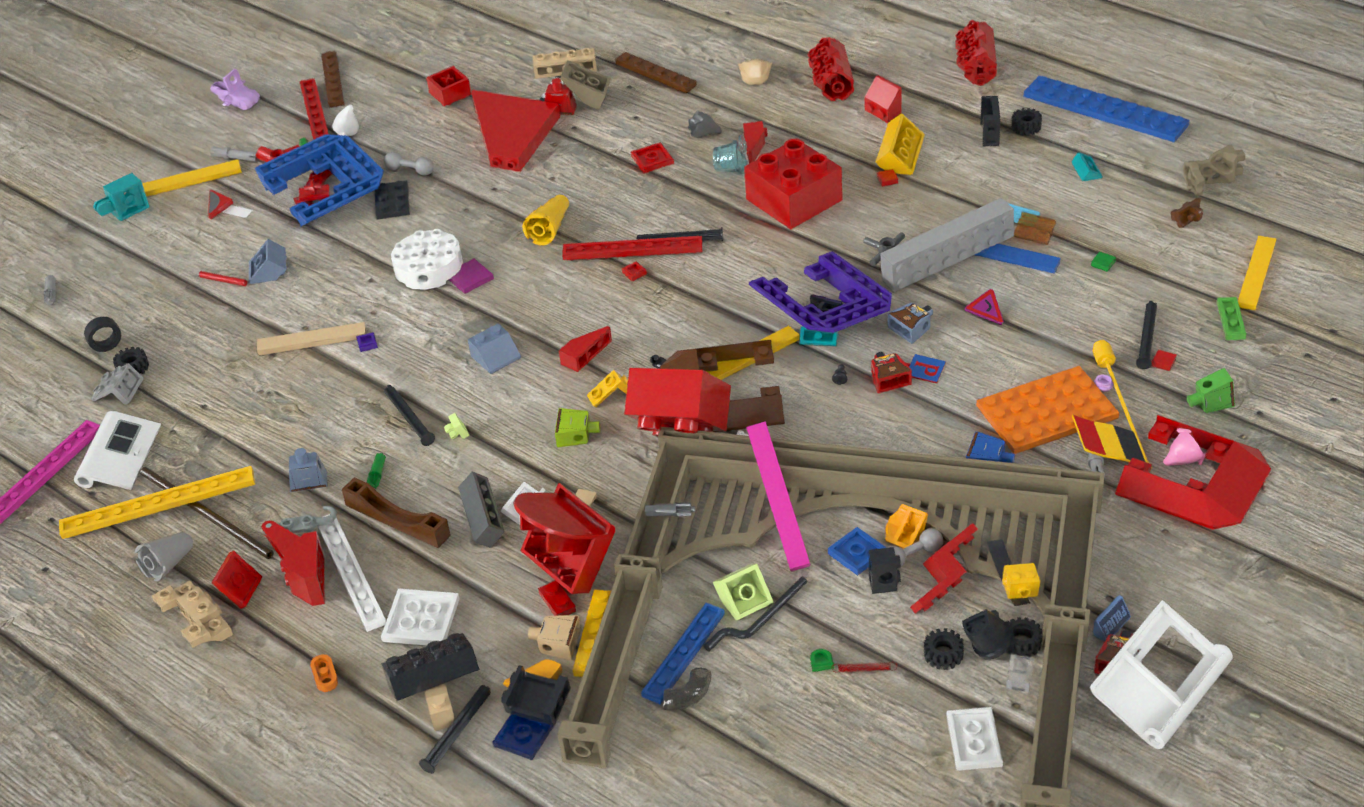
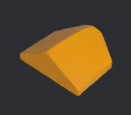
M904 504L900 505L899 509L890 516L885 527V541L901 548H906L918 542L921 533L925 530L928 514Z

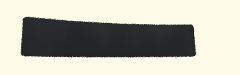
M1002 539L988 541V548L1002 581L1004 566L1012 565ZM1028 597L1011 599L1014 606L1030 604Z

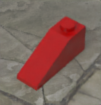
M763 121L743 123L749 164L756 160L765 145V137H768L767 127L763 126Z
M606 326L570 340L559 350L561 365L579 372L612 341L610 327Z

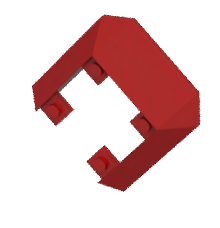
M1157 415V420L1148 433V439L1167 445L1171 438L1176 439L1179 435V432H1177L1178 428L1189 429L1191 431L1189 434L1194 438L1199 447L1207 450L1205 458L1221 464L1209 484L1190 478L1185 486L1151 474L1152 464L1132 458L1129 464L1124 466L1115 495L1212 530L1241 524L1271 472V467L1260 450Z

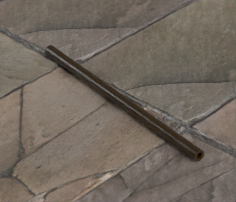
M143 467L140 470L142 476L163 490L176 487L148 467ZM199 501L185 504L266 559L272 558L273 550Z

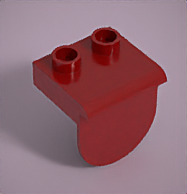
M558 483L554 493H522L517 495L514 500V508L520 515V529L522 531L529 530L520 551L571 594L590 593L615 534V526L561 483Z

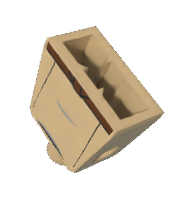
M546 616L543 619L541 628H529L528 639L538 641L541 653L572 661L581 632L579 616Z

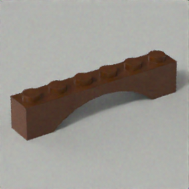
M354 477L341 489L347 507L438 549L451 536L446 518L433 512L419 514L404 510L384 498L369 483Z

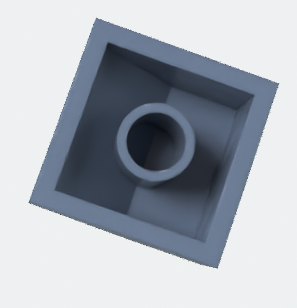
M267 239L249 261V283L275 281L280 275L282 276L287 269L286 248Z
M496 324L468 339L471 357L490 374L521 358L510 334L500 324Z

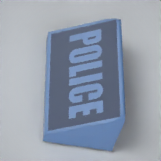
M1117 596L1094 620L1093 636L1105 642L1108 635H1115L1130 619V612L1122 596Z

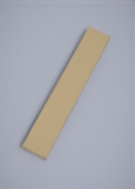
M365 322L261 338L257 339L258 355L357 340L356 336L366 334Z

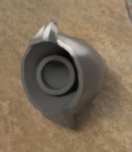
M696 111L692 119H688V129L691 130L692 137L698 138L708 134L722 133L721 127L711 116L704 112Z

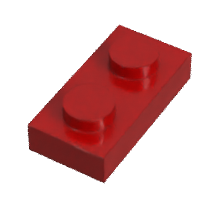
M556 580L538 588L539 595L554 616H565L576 612L575 604Z

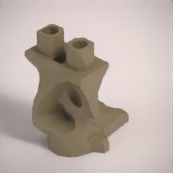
M1227 145L1211 154L1209 159L1185 162L1183 174L1187 190H1192L1195 196H1201L1204 184L1234 182L1235 176L1243 175V166L1241 163L1237 164V162L1245 160L1246 155L1244 151L1235 150L1232 145Z

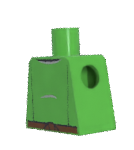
M1225 368L1220 369L1198 380L1195 383L1196 393L1187 396V402L1190 407L1200 405L1205 413L1234 407L1233 379Z

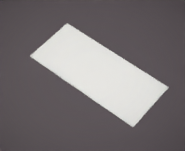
M231 205L222 213L246 218L253 210Z

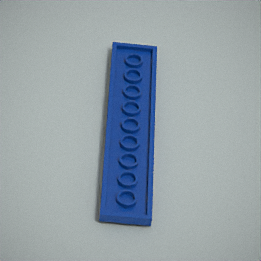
M1040 75L1024 91V97L1174 143L1187 129L1190 120L1181 116L1171 115L1167 112H1161L1150 107H1144L1133 102L1124 101L1120 98L1100 94Z

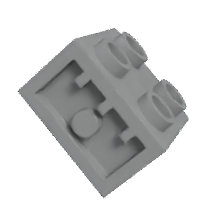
M129 363L122 367L118 366L114 371L106 372L101 377L102 381L93 390L94 394L91 400L94 402L113 393L126 405L130 403L144 377Z

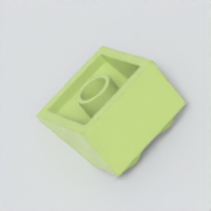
M757 564L747 565L713 581L721 602L736 620L774 603Z

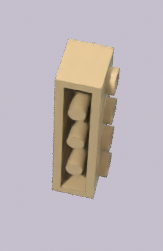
M594 48L533 55L535 79L562 75L567 60L596 72Z

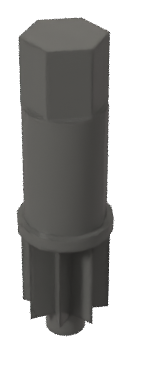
M691 502L645 505L646 516H691L692 512H696V507L692 506Z

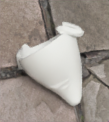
M353 105L346 106L336 116L332 128L338 135L352 136L357 134L359 124L353 112Z

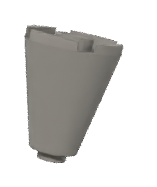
M180 532L140 544L135 549V554L138 552L139 558L136 559L140 570L146 577L155 578L154 581L163 579L192 549V537L189 534Z

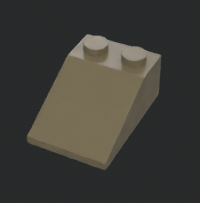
M567 60L560 80L584 104L599 110L611 78Z

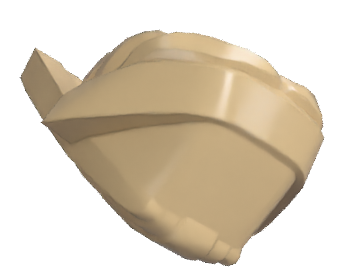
M751 59L738 64L742 80L749 85L763 84L769 78L772 63L760 59Z

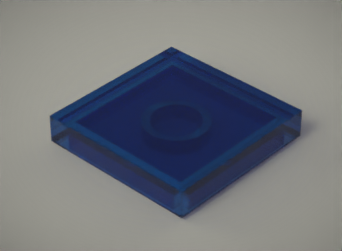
M510 714L492 741L493 747L533 760L554 726Z

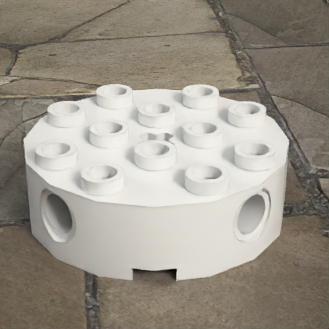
M434 229L433 231L418 230L396 243L391 253L396 279L399 282L405 283L406 287L411 289L426 290L440 287L446 284V280L458 273L463 264L459 241L452 234L440 229Z

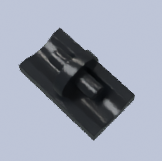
M814 294L810 295V304L812 303L822 312L843 305V302Z

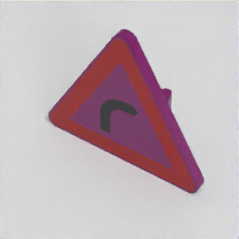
M989 289L965 307V311L1001 325L1004 322L993 289Z

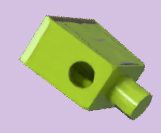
M558 408L555 428L557 447L587 444L589 433H600V421H590L588 411Z

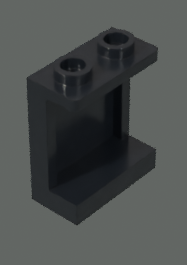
M998 95L981 97L980 124L983 125V147L1000 146L1001 118Z
M518 665L516 672L514 671L510 677L508 689L502 694L501 702L506 713L555 726L571 686L568 677L559 675L557 680L528 673L523 666Z

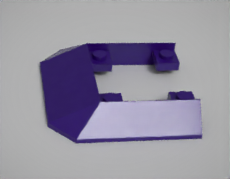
M833 251L820 255L817 263L804 267V274L816 282L824 279L840 291L839 299L845 304L831 310L822 312L812 303L802 306L786 294L788 285L777 277L771 280L760 277L749 281V285L804 328L812 331L835 333L886 313L891 308V292Z

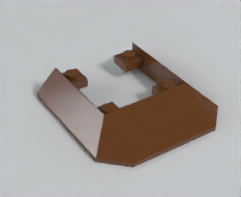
M769 339L678 350L660 366V369L704 370L708 372L718 370L717 362L754 357L755 366L774 364L771 340ZM779 386L760 388L761 397L730 400L727 431L747 429L746 427L765 421L767 426L785 424L782 395Z

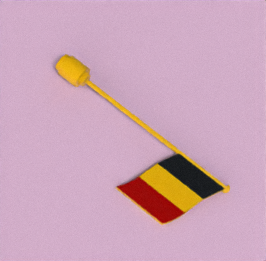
M1105 340L1096 341L1093 344V355L1099 367L1108 369L1132 431L1072 415L1084 451L1130 462L1132 458L1149 463L1111 369V366L1116 361L1112 347Z

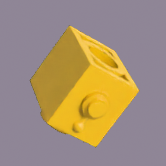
M1034 563L1005 565L1002 584L1008 599L1038 597L1040 578Z

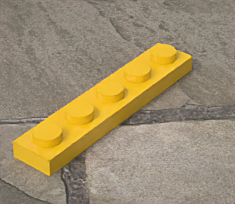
M594 589L572 670L573 676L583 677L611 594L609 590Z

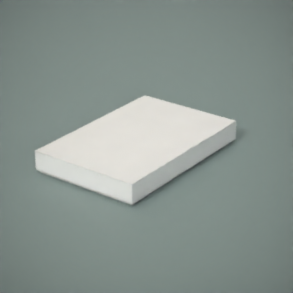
M992 707L946 711L956 771L1003 767Z

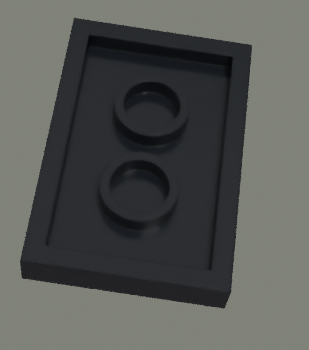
M407 180L380 183L379 188L375 190L376 220L410 215Z

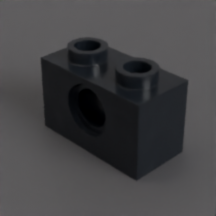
M894 547L868 550L869 582L872 594L897 591V582H901L900 570H897V568H901L900 556L895 554Z

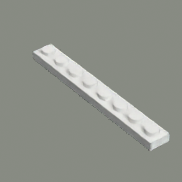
M337 518L327 525L318 526L319 532L366 632L384 626L386 624L385 617Z

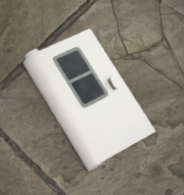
M117 411L107 412L74 477V482L82 488H90L94 481L131 490L161 424Z

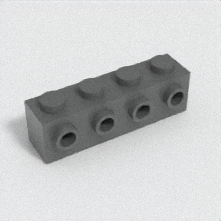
M472 471L458 489L474 542L491 548L505 531L488 477Z

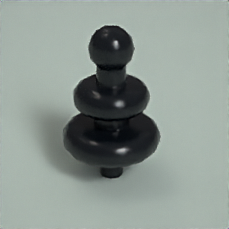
M843 364L838 366V369L832 376V381L838 385L845 384L848 380Z

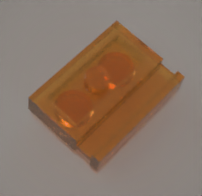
M1022 212L1014 231V237L1048 245L1056 225V220Z

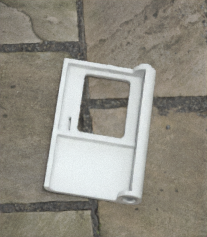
M1162 600L1092 683L1090 688L1097 699L1143 740L1156 749H1162L1231 662L1233 655L1227 646L1221 644L1213 645ZM1168 627L1174 628L1203 655L1199 663L1175 692L1141 663L1144 656Z

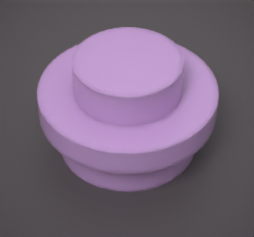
M1098 375L1094 380V383L1101 392H1107L1113 388L1112 379L1108 375Z

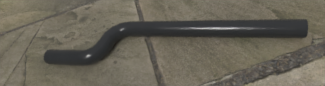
M801 576L748 629L723 628L704 644V648L707 651H711L726 636H733L738 639H746L753 636L807 583L806 578Z

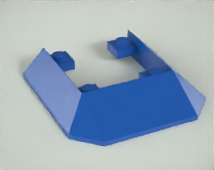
M325 134L255 167V171L265 190H269L273 195L288 189L287 181L310 170L317 175L328 169L341 182L333 187L335 194L311 206L306 202H301L290 208L291 214L299 221L300 227L378 189L384 173L383 169L349 136Z

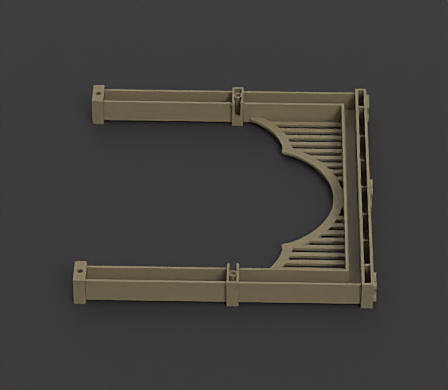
M661 427L658 435L659 451L625 552L617 556L614 565L616 579L569 719L568 721L562 720L557 734L563 762L607 768L611 755L609 746L610 736L653 599L660 598L663 588L662 572L668 571L686 558L707 550L729 546L751 548L755 546L761 537L776 527L771 506L768 517L759 522L767 493L749 436L707 431L681 433L674 431V428ZM771 438L787 491L791 492L789 498L795 517L812 511L844 506L873 507L896 512L900 505L904 504L927 513L926 525L938 530L949 542L967 528L969 512H978L975 525L978 530L974 532L975 538L973 539L972 547L969 543L966 545L961 543L959 545L960 550L958 551V554L965 563L966 571L971 574L979 573L1001 581L990 550H988L987 562L979 559L986 513L994 514L990 541L999 540L1003 515L1011 516L1006 550L1012 565L1019 517H1027L1021 564L1030 563L1036 519H1044L1037 571L1040 578L1038 597L1028 598L1044 616L1042 646L1045 649L1028 784L1023 783L1020 807H1070L1071 790L1067 789L1081 653L1082 651L1086 652L1090 609H1086L1096 513H1101L1105 473ZM690 481H696L690 502L692 506L696 507L697 511L705 482L712 483L694 542L686 544L696 512H692L691 516H685L676 548L668 554L680 516H646L645 505L674 504V502L684 503ZM725 484L727 488L713 536L705 538L720 485ZM736 486H743L730 534H723ZM752 488H759L748 530L745 533H739ZM799 493H807L805 501L797 503ZM815 494L823 495L822 497L815 498ZM920 506H926L928 510L920 508ZM937 508H944L943 519L936 516ZM953 509L961 510L958 531L951 526ZM1054 520L1060 521L1050 601L1044 594V586Z

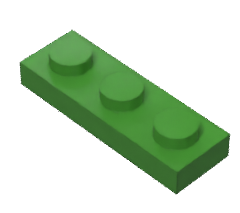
M1237 297L1217 298V306L1226 340H1245L1246 331Z

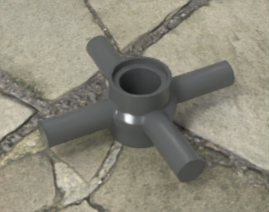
M900 232L894 239L885 237L880 242L865 237L863 243L878 249L879 252L870 260V264L875 266L881 261L880 253L897 246L905 238V234Z

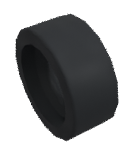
M97 317L87 324L84 336L88 345L93 350L106 352L118 345L121 340V331L112 318ZM104 327L112 328L113 332L106 340H93V335L99 329Z

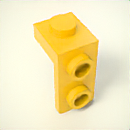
M613 370L587 394V397L592 405L597 407L617 388L626 394L628 377L626 375L621 376Z

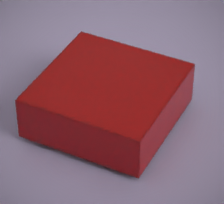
M893 169L877 172V178L882 187L898 183V177Z
M637 261L622 268V273L632 282L647 275L646 269Z
M1158 350L1151 366L1170 371L1176 361L1177 354Z

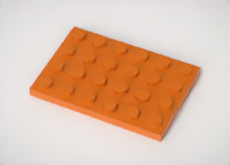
M1080 366L976 400L978 409L1014 454L1078 433L1072 415L1101 423H1107L1119 418L1118 410Z

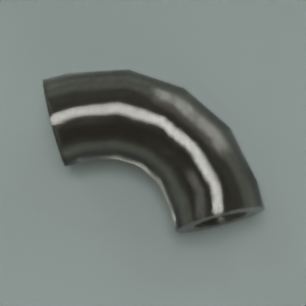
M702 667L694 668L690 671L689 680L685 685L679 688H665L663 695L664 711L686 709L698 703L707 694L712 678L711 672Z

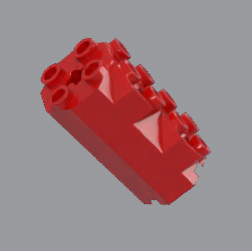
M971 20L965 28L959 30L955 35L957 38L955 45L958 50L957 66L964 71V77L972 84L982 86L990 82L997 74L994 31L986 22Z
M821 38L819 43L808 52L809 66L813 69L812 74H814L812 77L814 85L820 88L822 95L830 101H836V99L846 100L854 92V79L845 46L835 38Z

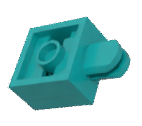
M133 173L102 186L106 197L95 201L93 205L94 210L99 215L105 216L112 213L120 222L150 208L142 182Z

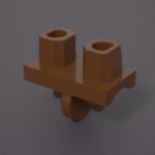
M1195 198L1191 202H1185L1180 209L1171 211V219L1177 222L1178 228H1183L1193 221L1198 222L1202 219L1203 209L1200 207V198Z

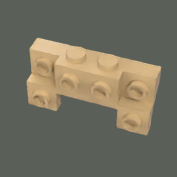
M191 581L174 590L169 585L152 595L153 601L159 605L162 612L179 606L181 613L191 624L181 630V633L189 641L192 648L208 641H223L233 635L230 626L220 616L222 611L217 603L213 604L210 595L206 591L203 593Z

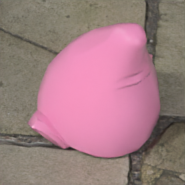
M1178 428L1177 432H1179V435L1173 441L1163 463L1166 466L1186 465L1198 461V464L1202 465L1206 453L1202 452L1197 442L1189 434L1191 433L1189 429Z

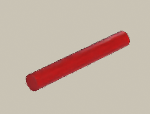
M205 271L199 272L200 278L240 286L247 285V280Z

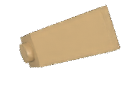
M444 683L424 691L434 731L448 728L455 720L446 684Z

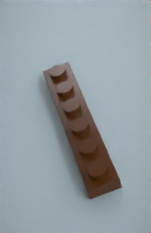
M327 51L322 53L321 57L329 108L343 106L345 104L336 51Z
M627 52L622 53L615 59L616 64L684 93H688L697 86L696 80Z

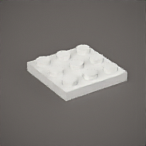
M398 589L381 635L382 642L427 645L432 641L447 639L460 599L459 594Z

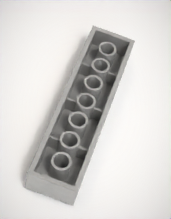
M1002 198L997 199L880 253L882 281L893 292H896L986 248L1013 237L1014 208Z

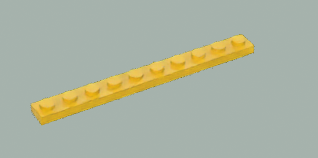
M252 466L244 467L60 519L59 534L62 539L249 487L255 485L254 470Z

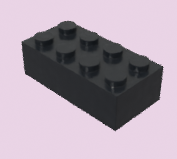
M463 633L451 634L445 640L432 641L426 647L411 649L402 656H392L386 662L381 663L388 686L396 701L480 670L473 647Z

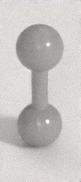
M390 152L384 158V164L389 170H397L401 166L415 168L418 174L426 176L434 168L432 160L427 157H421L417 161L402 159L401 155L397 152Z
M930 528L921 533L918 542L906 548L890 547H894L895 554L900 556L902 567L906 556L921 549L928 552L939 550L943 544V536L938 530Z

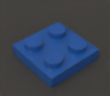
M856 527L828 548V554L858 576L869 567L868 550L886 547Z

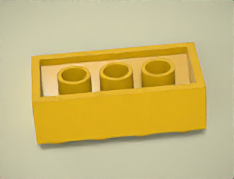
M901 113L888 123L876 163L885 171L893 169L895 174L912 175L925 134Z

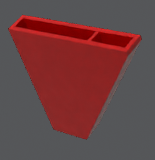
M472 90L473 104L491 167L521 172L559 120V104Z

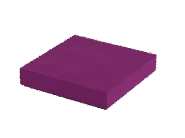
M474 258L462 264L459 272L448 280L466 294L493 280L494 276Z

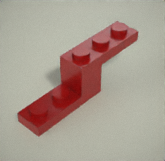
M974 523L970 524L923 563L924 567L939 584L910 607L915 614L921 609L925 612L934 605L932 600L935 597L940 600L949 592L946 589L951 585L954 588L963 581L961 576L967 571L953 555L960 550L959 545L961 543L966 545L975 538L972 534L978 528Z

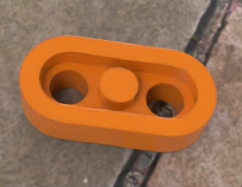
M325 654L314 657L310 666L317 688L322 692L334 690L338 685V678L331 657Z

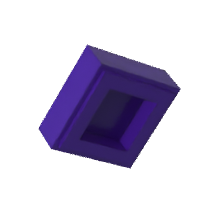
M374 332L356 336L360 352L378 348Z

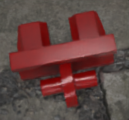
M310 180V185L299 188V202H306L309 206L313 205V200L321 201L330 196L329 184H315L314 180Z

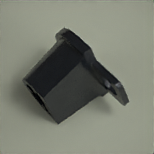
M986 609L962 620L963 630L970 639L974 652L982 659L992 660L998 658L1010 647L1013 640L1011 622L1009 620L1006 622L1002 620L996 610L989 611Z

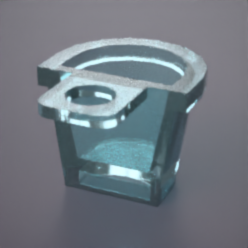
M739 135L738 141L733 140V143L713 149V165L717 172L745 174L744 166L748 165V162L745 158L747 145L743 135Z

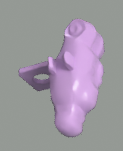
M233 69L223 78L224 82L217 81L211 86L212 93L218 95L220 100L224 102V106L233 105L242 110L251 109L260 98L259 93L243 85L246 80H241L237 69ZM231 76H234L235 81H230Z

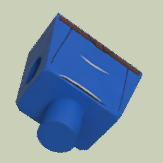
M975 431L966 458L1014 463L1015 454L1005 452L1004 440Z

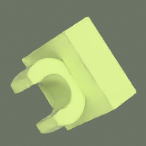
M455 413L450 415L451 423L444 427L446 433H449L451 439L456 438L458 435L463 439L468 437L469 433L460 418Z

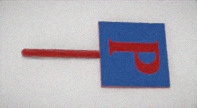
M915 354L911 364H906L912 370V378L937 383L946 361Z

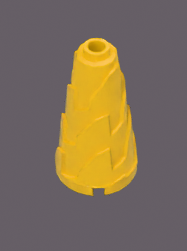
M556 195L526 217L522 227L527 239L531 238L533 240L532 243L537 245H547L552 242L569 207L567 197Z

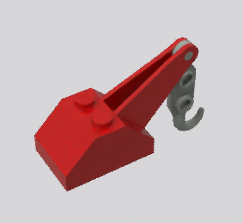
M331 506L323 507L324 510L331 512L326 517L319 518L305 515L284 518L278 524L271 520L262 524L264 536L282 559L280 560L281 571L286 573V586H290L293 595L311 606L325 604V558L317 531H311L318 526L327 525L335 520L337 511ZM300 532H309V533H304L301 537H299L298 535L294 534V533H300Z

